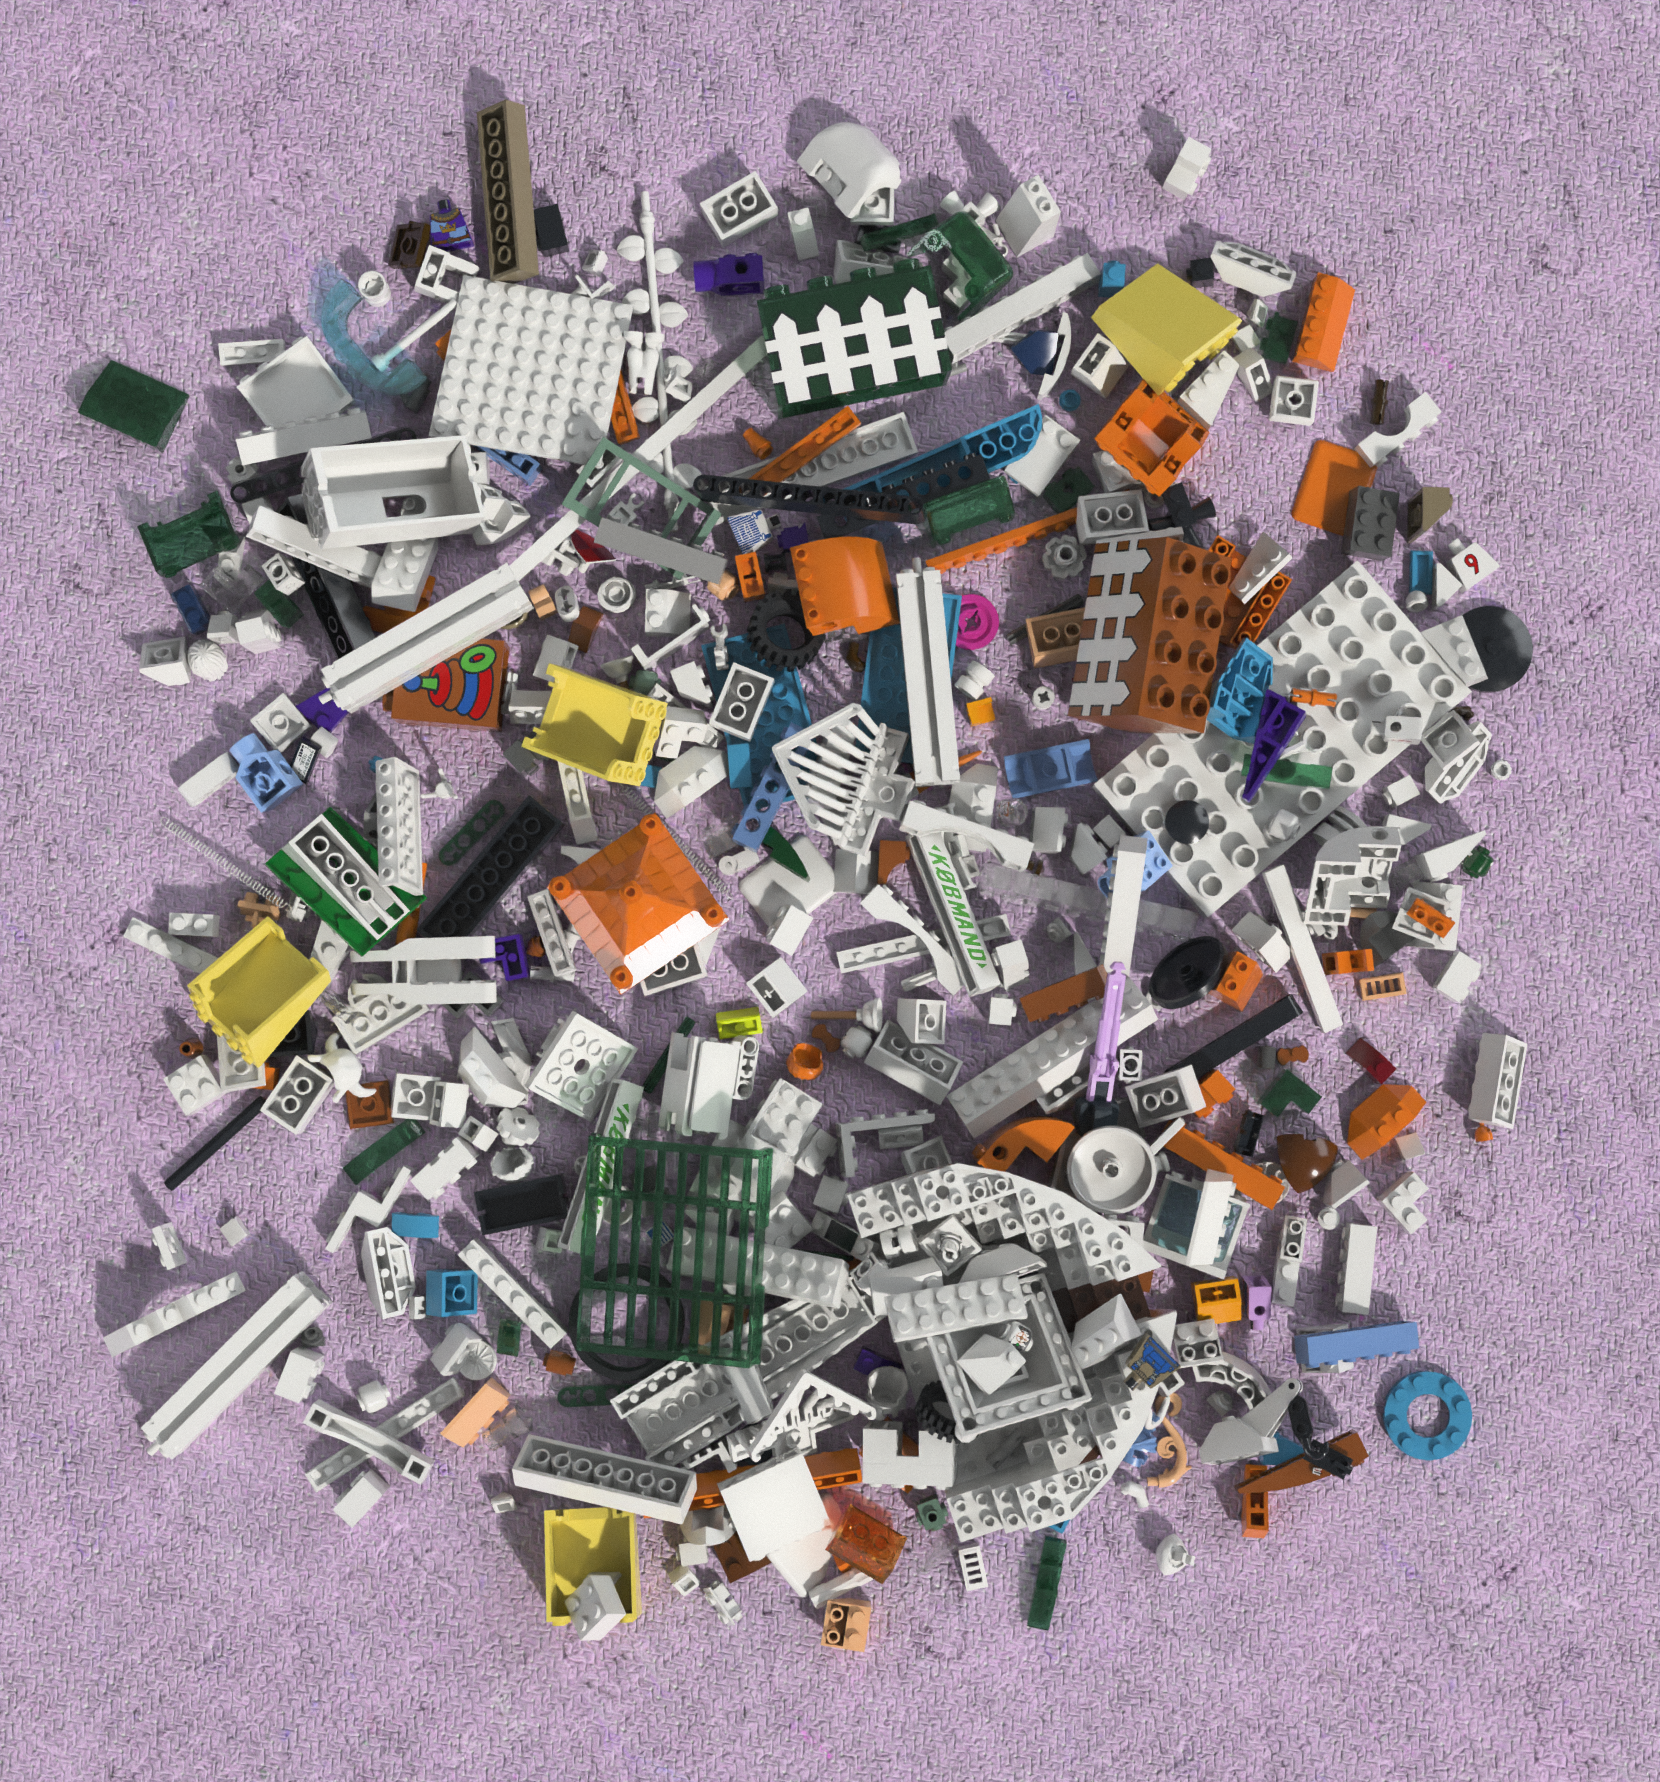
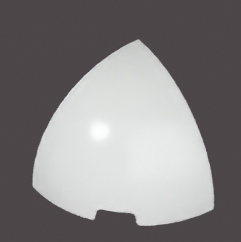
M479 484L481 488L480 498L482 504L485 505L486 516L473 534L476 544H494L517 533L531 517L527 510L515 499L509 501L501 495L502 491L488 485Z
M726 1505L711 1511L705 1509L688 1511L683 1524H680L684 1537L690 1543L699 1546H713L723 1543L736 1531V1529L728 1526L727 1521L730 1518V1514Z

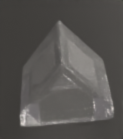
M708 357L698 358L693 380L710 383L716 377L719 363Z

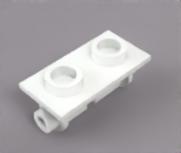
M717 1579L711 1583L712 1589L711 1587L703 1588L706 1593L704 1597L711 1606L714 1605L719 1612L717 1617L724 1625L734 1626L733 1619L735 1621L740 1620L743 1617L741 1614L742 1610L733 1598L727 1603L725 1602V1599L731 1594L723 1582H719Z

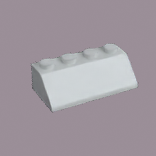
M887 1019L864 1063L940 1105L949 1092L963 1061L932 1044L911 1043L903 1029Z
M1483 1033L1482 1039L1479 1042L1480 1051L1475 1065L1476 1075L1475 1081L1472 1084V1098L1468 1107V1119L1479 1123L1513 1129L1527 1043L1507 1035Z
M1207 1169L1185 1262L1186 1265L1213 1264L1214 1257L1219 1258L1222 1245L1218 1244L1219 1237L1224 1238L1226 1224L1222 1223L1224 1216L1229 1217L1231 1204L1227 1202L1229 1195L1234 1196L1237 1184L1232 1182L1234 1175Z

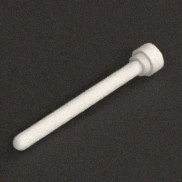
M454 299L449 301L386 353L382 352L380 355L377 353L373 356L371 360L381 372L385 371L389 367L388 364L391 363L390 360L453 311L457 307V301Z

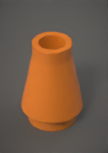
M749 428L744 432L743 437L756 458L759 457L763 460L772 453L773 447L769 440L757 433L753 428Z

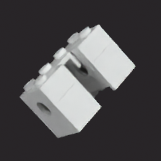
M870 1420L863 1428V1483H869L870 1487H881L882 1484H891L892 1488H904V1485H913L915 1489H926L927 1486H936L937 1490H948L949 1487H953L958 1478V1444H955L954 1439H952L951 1443L946 1442V1437H943L942 1440L937 1439L938 1434H929L930 1428L919 1430V1456L902 1455L903 1422H877Z

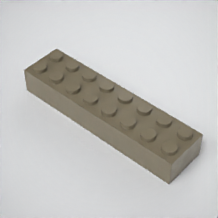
M505 99L476 113L490 281L515 284L539 275L525 105Z

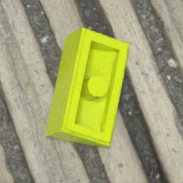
M759 1007L716 1013L719 1039L763 1033Z

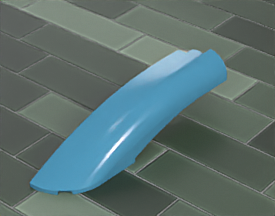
M1039 404L844 489L880 493L882 492L881 488L892 483L894 487L903 484L901 480L911 476H914L915 479L923 476L922 472L932 468H935V471L944 468L943 464L953 460L957 464L964 461V456L976 452L977 456L982 455L989 474L1022 459L1034 448L1042 428ZM961 467L958 470V476L961 479H967L971 475L968 467ZM945 474L940 475L937 483L941 487H946L950 483V478ZM921 482L918 484L917 492L919 494L925 495L929 492L930 487L927 483ZM900 490L897 495L909 496L905 490Z

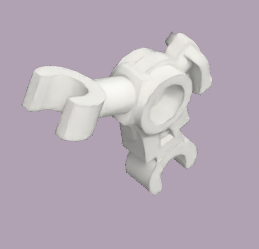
M723 624L721 632H716L715 627L711 626L712 637L716 640L714 654L718 671L729 669V664H726V662H729L724 641L728 635L725 624Z

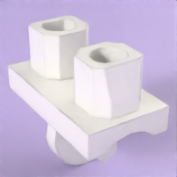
M567 537L541 562L551 566L555 558L562 561L558 571L568 576L574 568L580 565L582 560L573 555L575 550L571 546L570 538Z

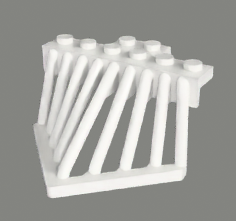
M852 703L772 747L776 760L808 827L837 839V845L842 850L866 857L880 817L899 822L902 821L915 781L896 773L910 735L888 728L885 723H880L878 728L861 705ZM858 715L875 736V740L870 739L849 719ZM838 724L845 727L870 750V754L861 751L830 731V729ZM821 735L866 765L853 763L812 742L810 739ZM797 746L805 747L861 776V779L839 773L791 750ZM788 759L856 789V792L838 787L801 770L799 767L792 766ZM797 777L851 801L852 804L839 802L806 785H800ZM806 796L847 814V817H840L816 804L809 803ZM814 814L843 827L842 830L838 831L822 824L816 819Z
M801 1369L767 1420L727 1435L730 1458L733 1462L750 1457L754 1462H758L761 1459L759 1455L761 1452L772 1449L774 1458L796 1447H799L805 1457L817 1452L816 1432L852 1420L858 1412L865 1415L869 1420H873L876 1417V1410L864 1400L805 1369ZM810 1385L816 1388L815 1391L798 1409L804 1391ZM826 1393H828V1394H830L831 1396H833V1397H830V1398H827V1399L818 1401L820 1398H821V1399L824 1398V1397L826 1396Z

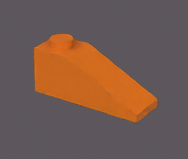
M1245 1464L1244 1481L1268 1470V1467ZM1268 1492L1243 1493L1241 1514L1242 1537L1264 1539L1268 1533Z

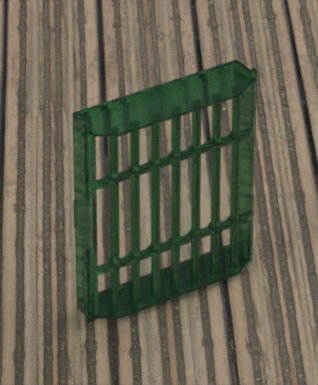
M591 1133L589 1135L584 1223L581 1231V1274L576 1350L749 1369L755 1364H761L765 1286L762 1284L765 1228L769 1226L773 1148L757 1150L601 1136V1133ZM601 1146L615 1147L613 1189L599 1188ZM624 1148L636 1149L634 1191L621 1190ZM645 1150L658 1151L655 1193L643 1192ZM666 1151L679 1152L676 1195L664 1194ZM688 1153L700 1154L698 1197L685 1196ZM709 1155L722 1156L720 1199L707 1198ZM731 1157L744 1158L741 1201L728 1200ZM753 1159H759L756 1202H750ZM598 1197L612 1199L607 1282L594 1281ZM621 1199L633 1201L628 1284L616 1283ZM642 1201L654 1203L650 1286L637 1285ZM663 1203L676 1205L671 1288L658 1287ZM685 1205L697 1207L692 1290L680 1289ZM706 1207L719 1209L714 1293L701 1291ZM728 1209L741 1211L736 1295L723 1294ZM749 1211H756L751 1296H744ZM593 1290H603L606 1292L604 1336H590ZM615 1292L628 1294L625 1337L613 1336ZM637 1294L649 1296L646 1339L634 1338ZM658 1296L670 1298L668 1342L655 1340ZM679 1298L692 1301L689 1344L677 1343ZM701 1300L713 1302L711 1346L698 1345ZM722 1302L735 1305L732 1348L720 1347ZM744 1305H750L747 1351L741 1350Z

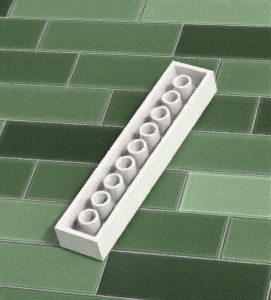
M1130 977L1125 981L1117 1046L1158 1020L1152 1005ZM1104 998L1095 999L946 1096L973 1138L981 1135L1089 1065L1090 1053L1094 1054L1099 1018H1101Z

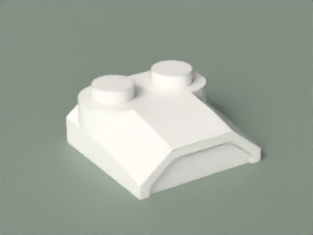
M396 1073L392 1091L391 1117L430 1120L435 1081H440L441 1077Z
M942 1135L901 1152L902 1163L907 1174L931 1167L952 1164L942 1140Z

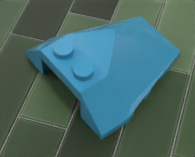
M1248 638L1242 639L1215 686L1206 720L1231 738L1254 744L1265 693L1273 682V657Z

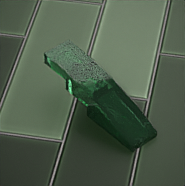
M1045 1535L1027 1620L1028 1627L1049 1631L1058 1594L1062 1562L1067 1546V1540Z

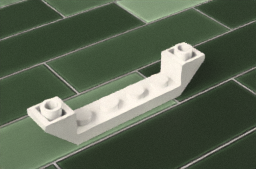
M558 761L569 819L576 844L598 841L583 771Z

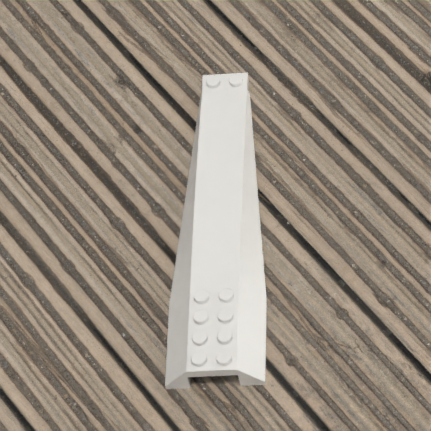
M923 1234L916 1237L917 1242L924 1237ZM919 1244L918 1252L906 1255L901 1252L900 1257L886 1259L885 1254L878 1256L882 1260L885 1259L888 1262L887 1265L891 1268L930 1258ZM854 1269L848 1271L839 1309L793 1299L682 1355L612 1398L610 1402L621 1419L626 1418L647 1453L645 1456L646 1461L673 1467L744 1422L739 1414V1409L741 1408L739 1401L735 1400L731 1393V1388L733 1387L731 1380L727 1379L724 1375L723 1367L725 1365L723 1360L746 1350L752 1351L772 1401L789 1388L801 1369L811 1372L850 1342L857 1339L865 1331L876 1325L884 1317H887L888 1315H875L872 1297L857 1287L850 1274Z

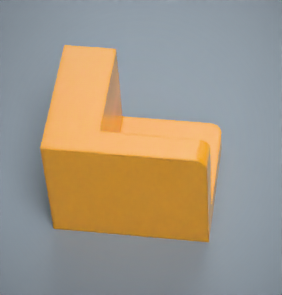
M991 697L965 705L971 727L996 719Z

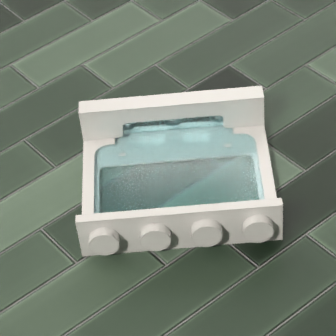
M1172 1171L1171 1175L1166 1173L1143 1238L1142 1248L1153 1254L1186 1265L1185 1262L1204 1182L1192 1179V1182L1183 1180L1184 1175ZM1234 1194V1197L1229 1196L1227 1203L1231 1204L1229 1217L1224 1216L1222 1223L1226 1224L1224 1238L1219 1237L1218 1244L1222 1245L1219 1258L1214 1257L1213 1264L1186 1266L1221 1279L1225 1278L1240 1230L1250 1207V1204L1246 1203L1247 1198Z

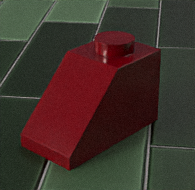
M1359 1038L1345 1052L1375 1084L1382 1085L1397 1069L1379 1051L1362 1038Z

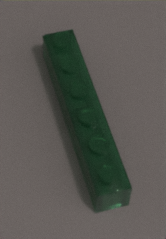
M935 213L864 234L859 240L864 252L934 231L940 225Z

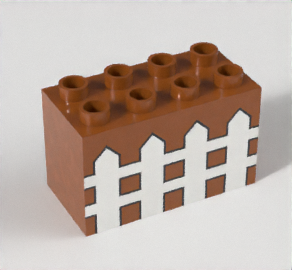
M1169 537L1095 544L1068 716L1129 733H1204L1206 718L1210 710L1209 699L1213 674L1217 666L1216 655L1220 630L1224 622L1223 611L1227 586L1231 578L1232 558Z

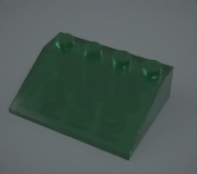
M111 360L86 393L77 413L91 422L163 453L190 395Z

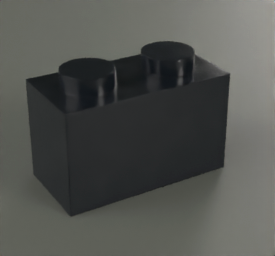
M558 204L534 209L535 230H538L539 238H536L538 251H543L544 257L570 252Z

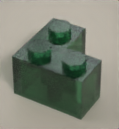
M1282 1069L1256 1103L1270 1115L1278 1118L1289 1103H1292L1303 1113L1309 1114L1322 1096L1288 1069Z

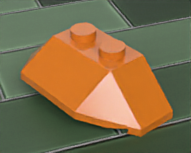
M1382 1084L1350 1112L1347 1137L1348 1146L1363 1160L1386 1145L1415 1119L1426 1104V1101L1413 1086Z

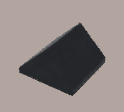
M307 1010L269 1057L314 1054L317 1028L311 1010Z

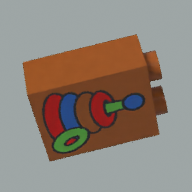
M478 640L384 694L382 699L383 711L392 712L391 719L399 724L502 733L503 714L501 713V704L504 703L502 697L504 684L507 683L505 677L508 672L510 647L503 640Z

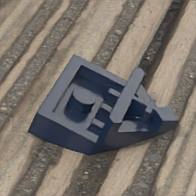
M1030 330L1017 344L1014 343L1009 348L1030 374L1044 375L1046 373L1052 375L1059 333L1047 330Z

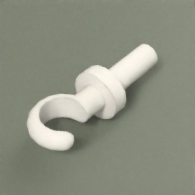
M998 223L993 224L994 233L999 237L997 246L1005 249V254H997V256L1005 257L1008 253V248L1002 244L1004 237L1000 236Z

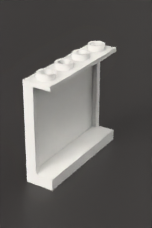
M307 336L294 340L292 347L286 351L283 349L276 353L273 361L261 364L256 369L257 372L255 374L243 377L237 386V389L243 394L266 426H274V429L283 427L282 424L285 422L295 421L296 424L304 423V419L316 416L317 420L326 418L328 413L338 412L341 415L356 404L355 400Z
M799 1447L717 1483L750 1562L761 1560L766 1554L772 1551H780L786 1545L794 1541H802L807 1535L813 1532H821L831 1525Z

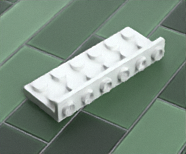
M396 757L377 760L376 798L379 886L394 885L414 896L423 895L419 770Z
M782 1078L779 1081L774 1080L768 1090L771 1094L767 1100L763 1099L757 1107L758 1115L755 1119L751 1118L745 1127L748 1130L745 1136L738 1138L734 1145L736 1150L732 1157L730 1155L726 1157L722 1164L724 1170L720 1175L716 1174L710 1184L713 1186L711 1192L716 1193L752 1217L758 1211L767 1194L728 1173L749 1134H753L786 1152L791 1157L823 1105Z

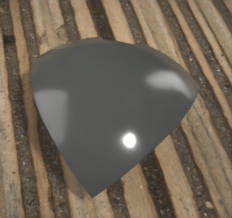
M1377 911L1369 914L1362 924L1360 932L1361 948L1372 949L1374 968L1416 939V937L1392 929L1397 913Z

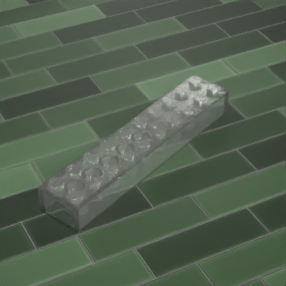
M985 862L981 865L976 890L980 891V895L992 898L994 895L1002 896V901L1014 903L1015 900L1023 901V906L1035 908L1037 905L1044 906V911L1056 913L1058 910L1065 911V916L1077 918L1082 915L1086 916V921L1095 923L1101 922V920L1105 921L1106 909L1111 908V906H1107L1108 898L1099 889ZM1140 899L1135 932L1141 933L1146 930L1150 931V936L1162 938L1167 935L1171 936V941L1183 943L1193 939L1199 913Z

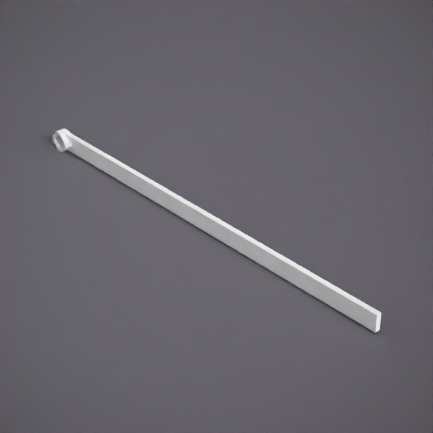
M771 325L763 335L631 455L647 465L767 355L765 340L773 338ZM622 463L587 494L580 503L594 510ZM629 465L609 499L630 481L639 470ZM572 510L564 515L509 566L517 580L523 579L582 525L586 519Z

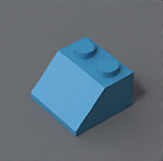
M472 1269L426 1271V1315L448 1317L477 1314L478 1275Z

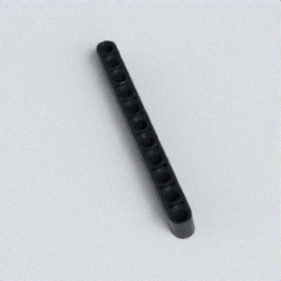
M699 475L693 482L696 493L705 502L908 524H920L927 517L922 500L914 496L714 475ZM749 490H750V492H749L748 494L743 495V493H744L745 491H749ZM771 493L769 496L764 497L765 494ZM792 495L789 499H785L786 496ZM813 497L812 500L805 501L807 498ZM834 499L832 503L826 504L828 500ZM850 502H855L853 505L847 506ZM877 504L875 507L869 508L870 505ZM898 506L897 509L890 510L892 507ZM919 508L918 512H911L913 509Z

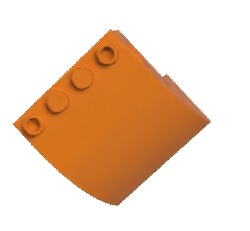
M1142 379L1115 410L1094 439L1102 450H1107L1113 455V459L1117 464L1124 465L1134 479L1141 480L1151 494H1156L1160 497L1177 479L1184 465L1203 446L1210 432L1165 391L1158 396L1148 383Z
M834 537L790 547L806 628L810 630L813 636L849 626H854L857 633L862 634L900 623L882 542L864 537Z
M1031 1116L1017 1119L995 1131L983 1145L979 1143L972 1151L974 1155L972 1158L985 1168L1005 1172L1026 1146L1038 1157L1048 1162L1075 1127L1064 1120L1054 1117ZM1000 1146L999 1153L993 1155V1153L995 1152L994 1148Z

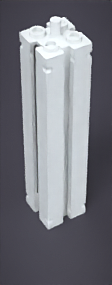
M912 558L913 569L901 570L899 574H896V588L915 788L959 784L960 773L940 570H935V567L921 568V558Z
M506 563L500 566L498 570H493L336 660L332 665L322 668L321 671L324 676L321 679L330 690L318 698L322 704L333 699L338 708L341 707L342 710L353 713L359 707L369 704L519 618L523 613L531 611L534 607L513 571Z
M303 1271L293 1275L141 1427L144 1431V1436L153 1442L146 1449L147 1453L153 1456L159 1450L163 1456L172 1460L184 1452L333 1301L322 1290H319Z

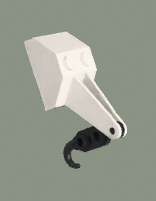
M1289 1378L1243 1417L1235 1418V1416L1221 1418L1222 1422L1214 1424L1199 1449L1202 1464L1221 1465L1279 1452L1276 1438L1273 1436L1288 1412L1293 1433L1309 1458L1318 1460L1325 1457L1329 1450V1443L1327 1441L1324 1442V1448L1319 1453L1312 1450L1313 1424L1308 1402L1300 1395L1303 1385L1300 1380Z

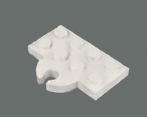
M377 974L362 975L363 979L369 983H388L385 978ZM354 979L351 984H358L359 982ZM350 985L348 989L350 1007L332 1019L352 1053L357 1055L428 1012L430 1008L427 1004L409 1005L389 994L351 995Z

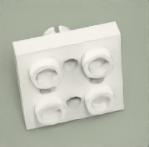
M953 1214L918 1241L920 1247L929 1257H933L947 1277L982 1250V1246Z

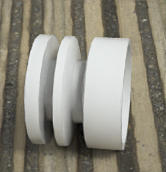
M1338 806L1333 810L1334 814L1328 815V820L1332 826L1327 823H1321L1313 832V837L1323 846L1332 837L1344 831L1367 826L1356 814L1342 806Z

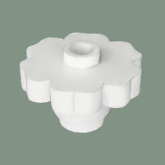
M1063 535L1061 539L1054 537L1046 544V553L1042 556L1044 568L1051 570L1052 577L1064 580L1068 575L1076 577L1083 570L1084 565L1082 562L1085 561L1087 555L1085 547L1080 546V544L1077 545L1075 537ZM1061 555H1066L1068 560L1062 559Z
M519 1107L512 1109L504 1108L496 1119L498 1122L496 1128L502 1136L503 1143L507 1146H523L525 1143L531 1145L540 1134L538 1130L539 1122L534 1115H528L526 1109Z

